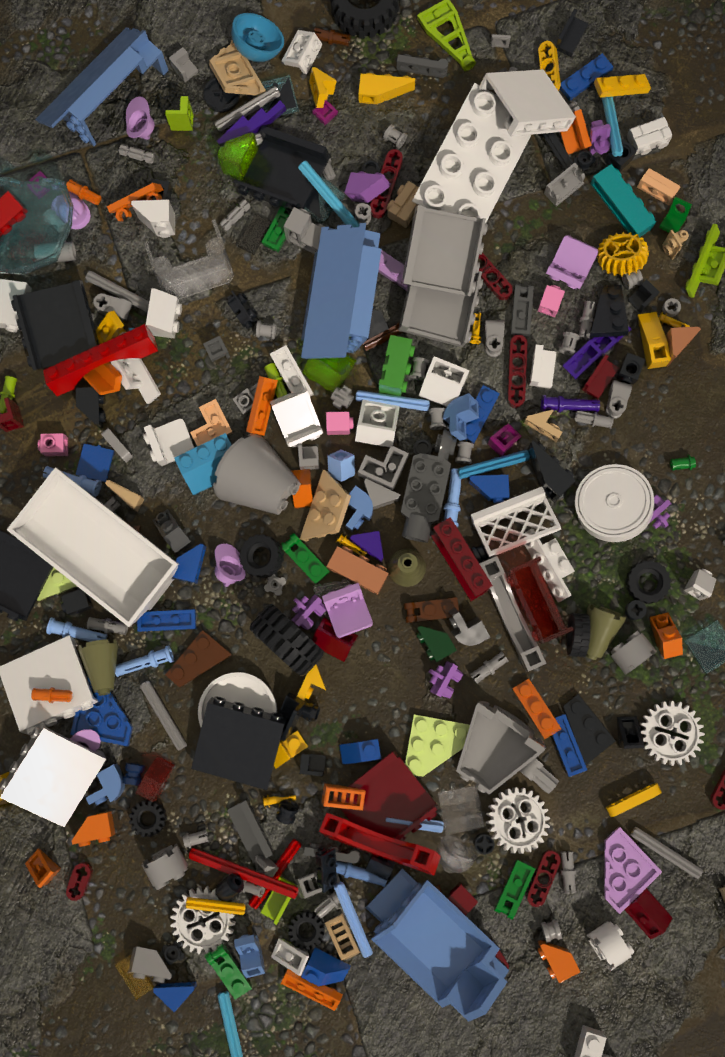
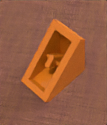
M310 469L291 470L301 483L298 492L293 495L294 508L311 507L313 495Z
M37 849L25 863L39 888L47 885L61 869L40 849Z

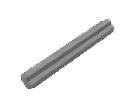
M276 86L270 88L215 121L218 131L226 129L236 123L242 116L246 117L280 96L278 88Z
M88 271L85 278L88 282L119 298L126 299L132 305L148 312L149 301L92 271Z
M145 681L140 685L141 690L178 751L182 750L187 746V743L150 681Z
M635 827L632 830L631 836L696 879L700 878L703 873L701 868L641 829Z

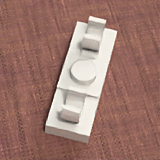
M287 345L270 353L273 362L291 393L306 388L309 397L314 395Z

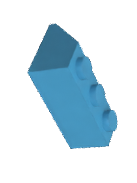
M226 433L174 458L193 495L212 487L213 483L217 481V476H215L217 466L225 452L232 445Z

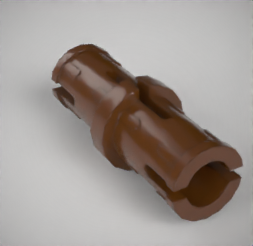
M317 27L314 28V33L320 41L328 42L330 45L334 43L349 47L350 34L338 33L333 29L329 31Z

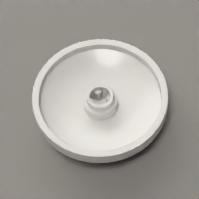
M241 672L225 674L211 682L203 692L198 706L200 727H202L208 701L211 697L216 696L225 698L226 701L231 703L240 702L249 708L258 707L267 713H277L276 700L270 688L256 676Z

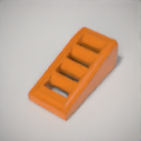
M324 783L322 805L325 807L363 811L366 791ZM330 791H333L332 800H329ZM338 792H342L340 802L337 801ZM350 793L349 802L345 803L346 794ZM354 794H358L357 804H353Z

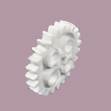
M669 701L668 706L666 702H661V708L655 704V711L648 709L650 716L643 715L646 723H640L644 727V730H641V734H644L643 742H646L643 749H650L647 755L652 756L655 754V761L662 758V764H666L669 761V764L674 766L676 760L678 765H682V759L690 762L688 756L696 757L693 751H701L697 745L698 743H704V741L699 739V736L705 735V733L699 732V729L703 728L704 725L697 724L701 718H694L693 716L696 711L688 712V705L682 708V702H678L676 706L674 701ZM663 715H666L669 719L666 726H663L660 722ZM682 721H685L688 725L685 732L680 730V723ZM655 727H660L665 730H672L675 733L688 736V739L686 740L677 736H671L670 734L656 731ZM659 734L664 738L661 745H657L655 741L656 736ZM677 740H680L683 744L680 751L675 749V742Z
M515 787L512 789V792L510 789H506L505 794L500 792L498 793L499 798L492 799L495 805L488 806L492 810V812L486 813L487 816L491 817V820L486 821V823L492 825L488 832H494L491 839H499L497 846L504 844V851L510 848L511 853H516L518 850L519 854H523L524 849L526 852H531V847L534 849L538 848L537 842H544L541 836H548L544 831V828H550L548 824H545V821L549 820L550 817L544 815L548 809H542L545 802H538L539 795L532 797V790L526 793L525 788L518 790ZM522 802L525 803L527 807L525 813L522 812L520 807ZM504 809H507L509 812L508 819L503 817ZM518 817H520V820H521V821H519L518 823H516V819H518ZM529 822L533 824L532 832L527 828ZM511 828L516 832L514 839L509 834Z
M199 886L197 893L190 889V896L184 893L182 895L184 901L181 899L176 901L180 907L174 906L172 909L177 913L170 917L176 920V922L170 925L177 929L173 932V935L179 934L180 937L177 943L183 940L182 948L189 945L190 952L197 948L198 954L201 953L202 949L205 950V953H208L210 947L214 951L217 949V944H224L223 940L229 941L230 937L227 933L232 934L234 932L230 926L236 924L235 921L231 920L236 914L219 912V915L209 918L206 923L200 922L191 928H187V925L197 922L201 915L203 918H206L215 913L212 911L187 909L185 906L187 897L221 901L216 896V888L209 892V886L204 891ZM186 910H192L195 913V918L188 919L185 914ZM212 921H219L221 929L215 930L212 927ZM194 929L201 930L203 937L196 938L193 934Z

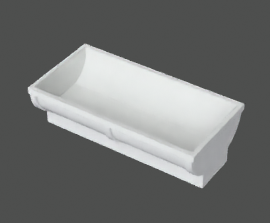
M56 467L7 529V531L128 627H131L147 610L153 608L174 581L172 577L179 565Z

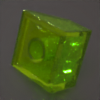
M251 132L228 140L224 147H220L218 159L224 174L240 181L243 180L258 151L254 133Z
M347 354L345 358L308 359L302 374L322 385L326 390L334 392L337 387L343 384L357 360Z

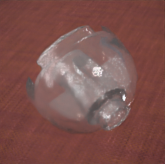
M446 834L445 837H442L437 846V853L441 856L439 863L448 873L466 872L478 857L477 851L472 845L468 847L463 844L465 842L464 839L451 834Z

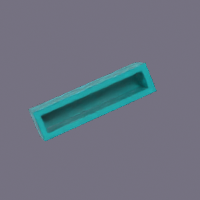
M611 164L593 176L590 183L628 234L630 232L632 235L638 234L640 238L654 227L656 223L654 215L647 211L641 198L636 197L631 185L623 180L617 168H614Z

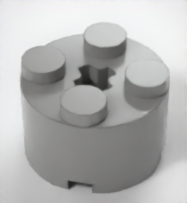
M639 631L628 637L626 640L627 644L624 645L621 642L611 651V657L625 675L657 652L643 633L640 634Z
M177 844L174 847L170 845L152 855L153 860L149 862L146 859L141 864L156 890L166 886L167 881L172 878L174 881L180 879L188 869V864Z

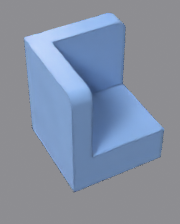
M339 450L327 456L328 472L334 479L342 482L355 475V457L353 454Z

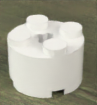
M607 921L587 934V937L591 938L589 942L599 959L606 960L608 963L605 965L606 968L612 971L630 959L634 950L628 942L625 943L622 939L623 932L619 926Z

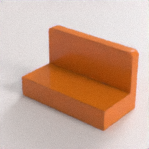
M581 109L573 112L576 118L568 131L560 132L564 149L568 155L592 146Z
M110 362L96 367L83 376L99 395L120 391L122 375Z

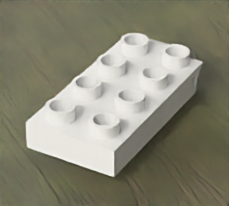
M474 83L412 202L425 206V208L480 219L486 218V223L531 135L510 137L507 130L514 119L498 95L489 90H480V85Z

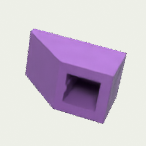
M363 171L359 173L351 172L344 193L353 202L368 203L388 189L390 183L383 174L378 172L374 174H368Z

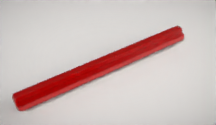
M192 848L189 852V859L227 874H237L243 880L293 899L298 895L299 888L297 886L196 848Z

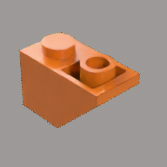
M669 613L649 617L656 645L663 659L683 655L682 636Z
M112 811L88 816L72 839V845L79 844V847L91 844L92 840L97 839L98 843L110 841V837L115 835Z
M543 940L538 941L540 948L537 950L542 960L547 959L550 965L547 967V970L552 979L556 978L558 983H561L580 973L568 949L552 943H546Z

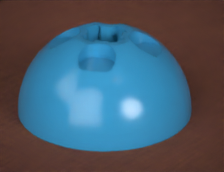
M243 13L234 18L231 28L232 40L235 48L243 57L254 62H265L274 58L282 50L284 37L280 29L273 22L253 13Z

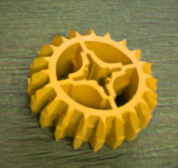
M624 231L622 234L615 233V236L609 235L608 239H603V242L599 244L598 263L602 270L607 271V274L613 273L614 276L617 274L621 276L628 274L630 276L631 272L637 273L638 269H643L649 256L647 242L644 241V238H639L638 234L632 235L631 232L625 234Z

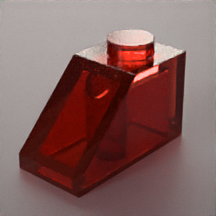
M157 756L144 775L136 794L151 802L157 801L175 764Z

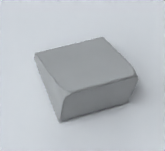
M491 34V47L509 48L511 35Z

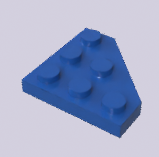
M87 678L93 696L98 699V702L93 704L94 706L88 710L75 712L70 735H74L83 729H91L96 731L103 742L129 746L133 730L132 724L111 691L108 695L99 696L98 693L93 691L90 680Z

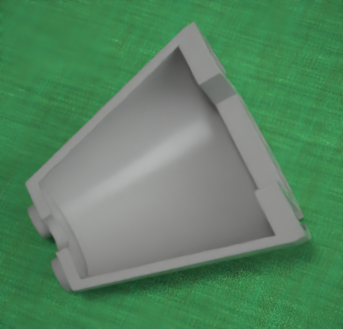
M249 434L245 439L242 437L238 439L225 452L215 472L217 481L213 483L215 495L220 500L279 515L286 509L288 497L298 492L301 483L265 438L258 434Z
M479 701L474 710L456 772L459 773L463 780L467 782L469 780L476 783L475 787L480 792L491 794L544 752L546 746L543 740L539 737L536 739L534 737L535 732L516 716L495 705L492 708L489 707L488 702Z

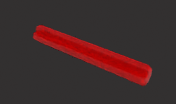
M293 839L277 861L276 865L279 869L273 878L278 879L301 847V843L298 840ZM265 888L262 897L253 895L248 904L252 908L257 909L270 890Z

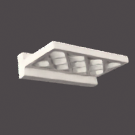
M543 487L471 514L472 525L476 529L489 558L561 530V526L545 496ZM544 503L546 507L544 514L534 511L537 505ZM522 511L529 513L526 521L516 518L517 514ZM532 515L541 517L539 525L529 522ZM501 519L511 520L508 528L498 525ZM544 519L553 521L555 526L546 528L542 524ZM514 521L524 525L521 532L511 529ZM486 525L493 527L490 535L483 533L480 528ZM527 526L537 529L533 535L525 534L524 531ZM496 528L506 532L503 539L493 536ZM511 533L519 537L517 541L509 542L506 541L508 534ZM493 540L501 544L499 548L491 551L489 548L490 541Z

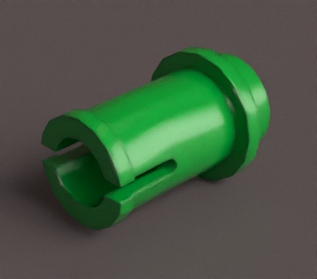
M687 455L685 458L670 459V467L672 471L680 469L692 470V468L696 467V460L694 456L691 457L690 455Z

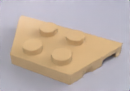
M231 40L227 48L223 47L219 54L209 60V66L225 93L259 96L266 91L248 59L243 57L235 48L233 40Z
M326 470L322 471L300 540L309 541L310 538H321L327 534L332 535L340 531L351 495Z

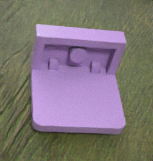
M566 235L546 274L553 280L565 282L570 288L580 289L598 254V249Z
M359 583L347 585L345 588L328 592L322 596L338 638L373 625Z

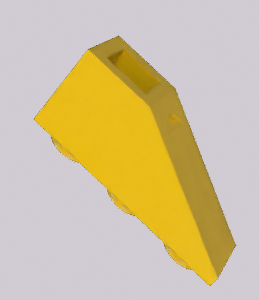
M361 73L358 93L359 103L379 104L415 90V78L409 76L396 77L390 74L375 75L374 73Z
M657 312L638 314L647 369L666 367L671 361L668 342Z

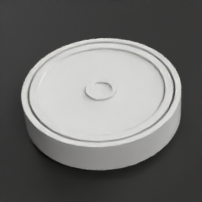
M611 464L599 467L586 475L578 486L575 496L577 517L583 528L597 539L607 542H622L639 535L652 519L654 512L652 487L645 476L629 466Z

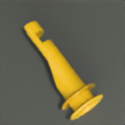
M662 312L659 316L661 324L665 323L675 328L682 325L690 327L667 316V313L664 315Z
M481 313L476 314L475 317L479 318V320L474 321L472 336L469 342L471 344L481 343L479 341L482 339L479 336Z
M341 534L337 541L340 545H344L358 555L365 557L367 554L366 551H362L360 547L348 540L346 536L344 537Z
M267 795L266 798L263 796L264 807L266 808L269 805L270 808V805L278 804L282 800H289L290 798H292V801L297 800L296 795L288 797H269Z

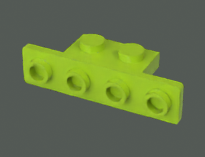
M712 224L711 229L707 231L706 242L700 248L699 259L697 263H694L692 276L686 282L685 288L691 298H694L700 282L718 285L724 272L725 248L715 246L720 235L717 224Z

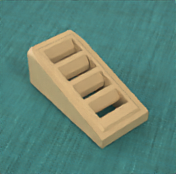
M110 480L105 482L129 507L137 512L139 511L144 501L142 496Z
M343 914L325 922L341 961L361 953ZM342 922V926L335 930L332 929V926ZM343 930L346 931L345 934L336 938L335 934ZM349 937L350 941L342 945L339 944L340 941ZM351 945L353 946V949L346 953L343 952V949Z

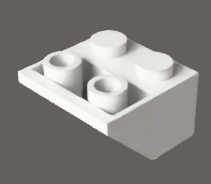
M434 356L419 396L447 407L450 402L460 396L469 370Z

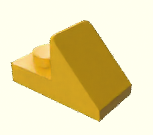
M312 67L309 79L310 88L316 108H323L328 95L334 94L336 80L318 68Z
M115 311L108 312L96 329L99 344L117 337L122 332H126L123 328L124 324Z
M317 664L307 673L297 697L304 701L305 699H310L314 690L311 688L312 684L326 690Z
M298 730L291 734L285 742H280L274 763L275 769L308 747Z

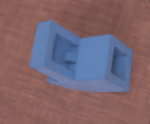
M468 393L454 399L445 409L443 419L449 424L451 435L455 436L459 441L467 439L466 423L479 418L478 401Z
M357 486L350 492L351 498L348 507L356 511L346 524V528L351 532L361 527L364 522L362 520L363 517L370 521L373 515L371 498Z
M118 763L97 774L103 788L86 797L89 805L95 803L97 806L107 800L106 796L110 802L117 800L121 796L125 784L122 783L124 775Z
M247 934L234 939L235 948L240 956L241 971L245 978L265 974L264 960L258 936Z

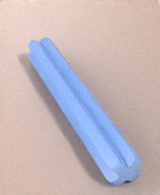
M361 390L356 392V401L360 402L362 400H369L422 411H428L430 406L429 400Z
M339 882L334 885V890L361 954L364 958H367L373 954V951L343 882Z

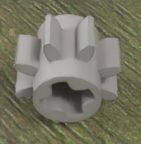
M345 385L342 389L337 387L331 396V399L334 401L333 406L339 410L342 407L348 408L354 399V396L351 395L352 389Z

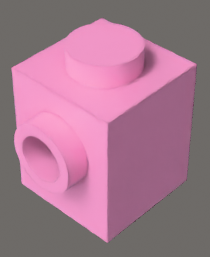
M547 285L537 312L555 317L565 291L556 285Z
M326 412L327 435L350 434V429H354L353 417H350L349 412Z
M63 433L41 434V440H38V450L44 456H68V437Z

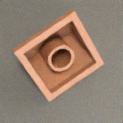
M670 328L665 336L669 346L671 361L666 367L692 341L701 328Z

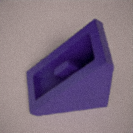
M379 531L356 534L350 537L351 542L382 563L383 552Z

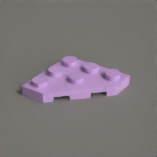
M618 826L604 840V898L620 914L662 871Z

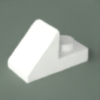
M279 938L271 958L301 976L309 954L308 950H301L285 939Z

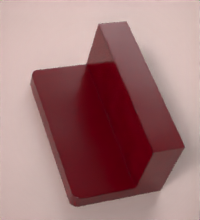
M605 354L582 389L597 400L619 369V367L607 360L609 357L607 354Z
M4 398L7 413L0 414V428L5 432L24 427L19 406L10 398Z
M323 618L312 641L327 654L345 662L358 635L352 633L338 638L331 621Z
M647 888L624 909L650 940L665 933L672 921V916Z

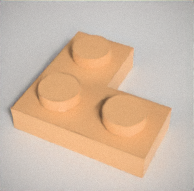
M216 399L199 407L207 424L190 432L197 446L224 433L227 436L233 434Z

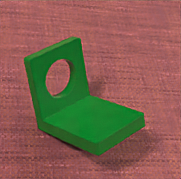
M675 197L668 214L659 228L669 233L671 230L677 233L686 221L692 204ZM676 205H683L685 207V211H678L676 209Z

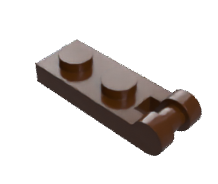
M455 597L405 603L404 610L407 612V617H405L406 623L450 618L451 615L448 611L453 608L459 611L458 599ZM414 609H420L419 616H415Z

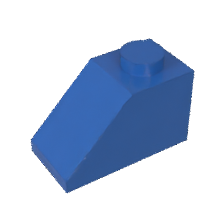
M508 475L469 477V484L488 501L499 504L509 499Z
M199 544L178 557L176 562L179 565L173 578L197 584L206 546Z
M378 738L340 744L342 764L381 759Z
M315 947L301 978L317 986L341 982L347 975L351 965Z

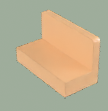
M648 169L641 178L637 188L669 206L680 186L652 169Z

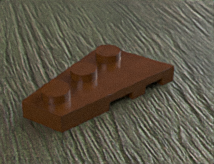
M202 630L165 676L181 688L202 673L229 658L232 654Z

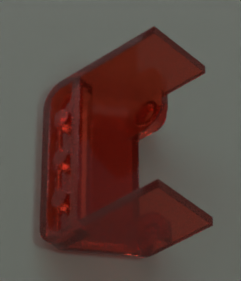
M537 557L510 569L508 572L509 576L506 579L510 588L514 587L533 629L530 631L533 640L543 644L574 629L573 627L566 629L537 565L542 559Z

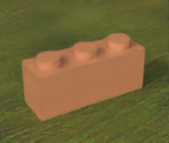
M337 546L326 566L327 569L355 584L359 583V586L378 595L389 575L386 572L387 568L379 564L374 566L369 563L370 560L362 555L357 557L352 554L353 551L345 546H342V548Z

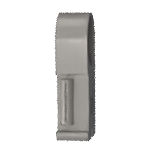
M109 428L101 433L126 463L133 458V455Z

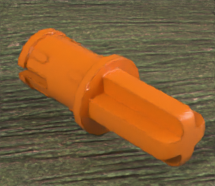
M72 179L65 186L67 191L76 194L81 200L85 199L94 205H99L101 201L100 195L89 190L86 185L82 186Z
M54 687L50 689L33 688L31 693L33 701H49V703L54 701L70 702L73 698L72 691L56 690Z

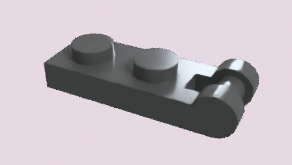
M398 54V71L439 78L447 76L448 61L446 59L435 61L426 57L417 58L409 54Z
M515 284L510 335H530L534 285H528L527 287ZM520 294H527V297H520Z
M310 842V845L305 846L304 855L316 857L315 853L318 848H322V844ZM329 846V849L325 848L327 852L335 848L336 861L357 863L360 859V852L357 849L346 852L341 851V847Z

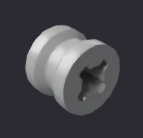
M638 269L637 273L631 272L630 276L628 274L621 276L627 290L632 289L634 285L640 286L643 283L640 269Z
M553 919L550 923H541L546 943L551 942L555 938L558 940L562 939L557 919Z

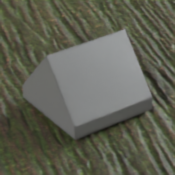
M259 855L255 856L256 871L273 877L279 867L270 858Z

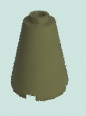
M401 549L395 552L388 562L389 576L399 586H415L423 579L426 572L424 558L420 553L412 549ZM408 562L411 565L405 566L404 563Z
M589 604L587 614L590 617L591 629L589 649L586 657L597 660V657L602 658L624 624L626 616H620V613L600 606L598 609L595 608L594 604Z
M108 639L87 642L86 647L82 648V645L78 647L93 691L98 693L99 696L108 695L114 689L118 641L113 640L114 643H109Z

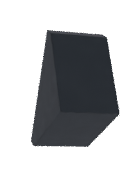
M637 716L617 717L619 748H644Z

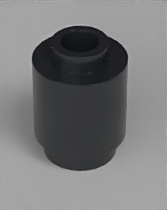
M230 874L217 885L216 896L221 901H229L243 891L244 882L239 875Z

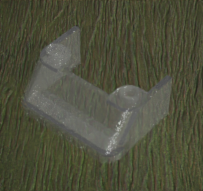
M215 219L212 220L217 237L209 240L206 244L208 256L172 267L168 258L163 256L155 258L148 242L144 243L161 291L182 299L232 281L234 272Z

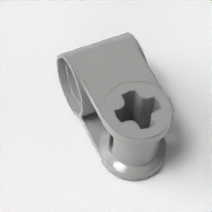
M102 293L95 296L93 302L100 314L107 315L108 312L115 311L123 322L127 321L132 303L126 299Z
M485 320V351L490 357H497L502 352L504 320Z
M616 380L612 381L606 406L608 417L619 418L625 411L632 390L631 384Z

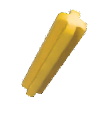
M187 897L185 905L187 909L244 915L246 907L244 903Z

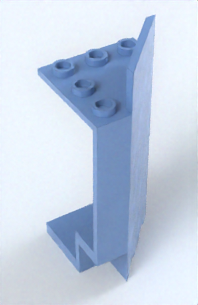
M126 27L35 120L43 125L54 128L63 119L66 122V126L72 132L77 131L79 137L86 144L89 142L95 146L96 142L84 120L135 68L143 74L152 65L162 75H165L169 70L162 51L149 41L145 30L140 32L138 29L133 28L130 30Z
M360 223L359 227H352L351 224L338 225L337 229L321 228L319 247L314 256L301 340L304 342L301 358H345L346 353L356 352L368 339L382 249L378 248L380 233L365 230L366 223Z
M401 869L365 907L380 921L374 929L376 934L371 940L442 1008L451 1004L468 1022L485 1015L507 984L504 978L509 969L495 957L500 948L428 880L422 884L417 883L405 870Z

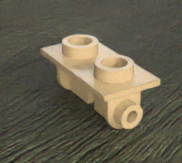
M671 230L663 242V250L672 260L678 251L681 250L683 242L688 239V232L680 230L674 233Z

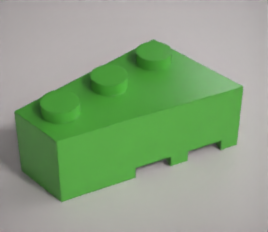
M390 335L386 358L382 368V377L379 381V393L401 396L402 392L406 393L408 382L405 381V376L409 375L411 370V364L408 363L409 357H413L415 346L412 345L413 339Z

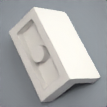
M536 344L533 352L529 386L550 389L553 383L556 352L543 350L544 345Z

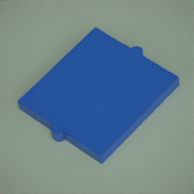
M84 444L76 476L85 475L91 480L106 482L114 450L102 448L100 445Z

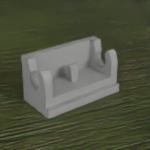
M573 163L546 186L544 194L556 207L584 185L585 175L584 173L581 175L578 173V165L576 163Z

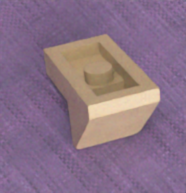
M553 410L529 415L524 422L527 426L555 442L558 441L563 433L557 425L546 423Z

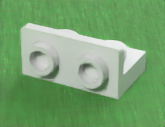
M298 30L282 62L288 66L299 67L303 74H307L322 47L321 41L314 32Z

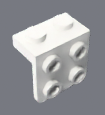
M177 419L155 429L152 425L144 427L146 433L143 434L146 444L151 445L152 451H150L152 460L154 462L157 461L160 466L174 462L175 457L195 448L183 419Z

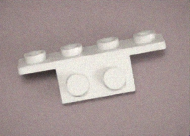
M128 358L111 361V364L122 375L121 384L126 390L139 389L147 404H150L161 395L142 359Z
M532 528L525 532V534L533 535L535 531ZM556 538L543 545L540 539L524 544L557 602L570 597L571 593L562 578L575 571Z

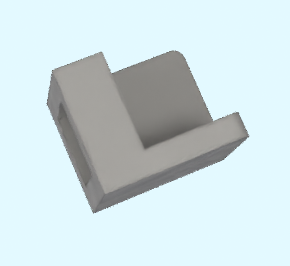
M183 47L169 57L171 67L184 82L198 73V69L190 61L188 53Z
M302 444L298 445L300 470L320 469L318 447H302Z

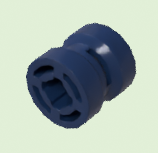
M126 763L125 770L128 773L123 776L122 783L142 786L143 779L140 774L144 772L145 765Z

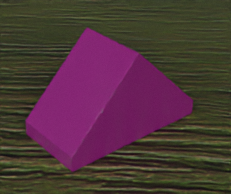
M508 423L489 439L488 445L502 457L522 436Z

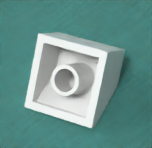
M169 200L131 201L138 219L154 234L162 238L175 235V213Z
M151 288L146 326L153 336L175 338V333L179 332L178 315L182 313V304H180L178 297Z
M362 400L355 441L385 447L393 446L400 406Z

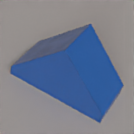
M197 982L158 983L153 988V993L175 1012L194 991Z

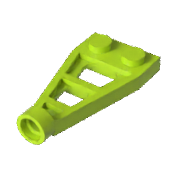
M443 0L417 15V20L425 32L449 53L464 71H469L475 66L476 61L472 56L458 12L450 0ZM450 21L454 31L444 36L436 27ZM459 37L462 46L454 50L448 42Z

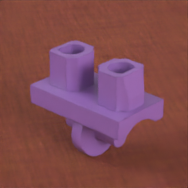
M602 120L591 122L590 141L592 146L589 147L588 151L592 155L596 152L602 155L610 149L611 127L609 124L604 125Z
M658 495L654 497L655 511L651 521L656 520L652 524L655 529L659 526L663 528L668 526L666 520L670 515L667 512L664 515H660V513L672 504L668 499L664 501Z
M315 594L310 600L306 596L300 601L295 598L293 601L297 605L292 610L297 614L291 620L296 625L309 630L314 622L308 616L314 611L320 617L327 609L321 603L322 600Z
M446 661L443 667L438 665L436 671L430 669L429 673L433 675L430 683L433 684L430 692L439 697L451 698L454 689L447 685L451 679L459 682L463 676V673L457 669L458 666Z

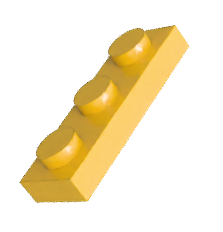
M645 74L596 78L594 81L600 98L649 93L651 89Z

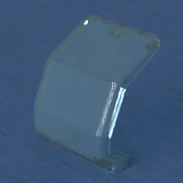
M0 177V187H3L5 192L9 191L14 194L28 210L25 214L26 217L21 222H16L12 226V230L8 234L3 235L0 240V273L24 275L57 262L72 227L73 203L66 183L56 178H39V182Z

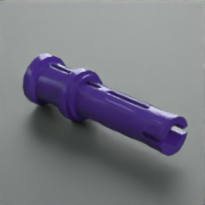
M546 395L541 397V412L546 410H556L559 413L563 412V410L599 412L600 400L566 399L562 396L546 397Z

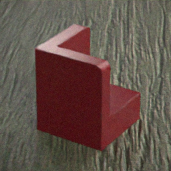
M461 882L446 895L447 899L465 916L478 903Z

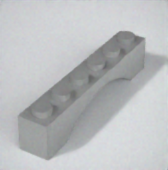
M498 556L479 563L493 585L489 592L525 672L545 665L546 661L520 612Z

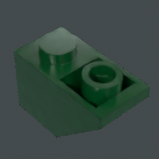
M423 626L417 628L416 636L421 644L425 643L428 649L425 652L430 661L434 659L435 662H438L457 651L447 633Z

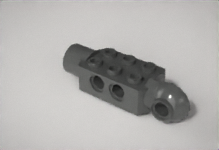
M444 429L443 435L438 434L434 452H437L438 456L421 453L413 456L401 508V515L406 518L402 532L403 538L428 543L432 524L439 522L451 463L448 459L449 455L454 454L457 440L446 429Z

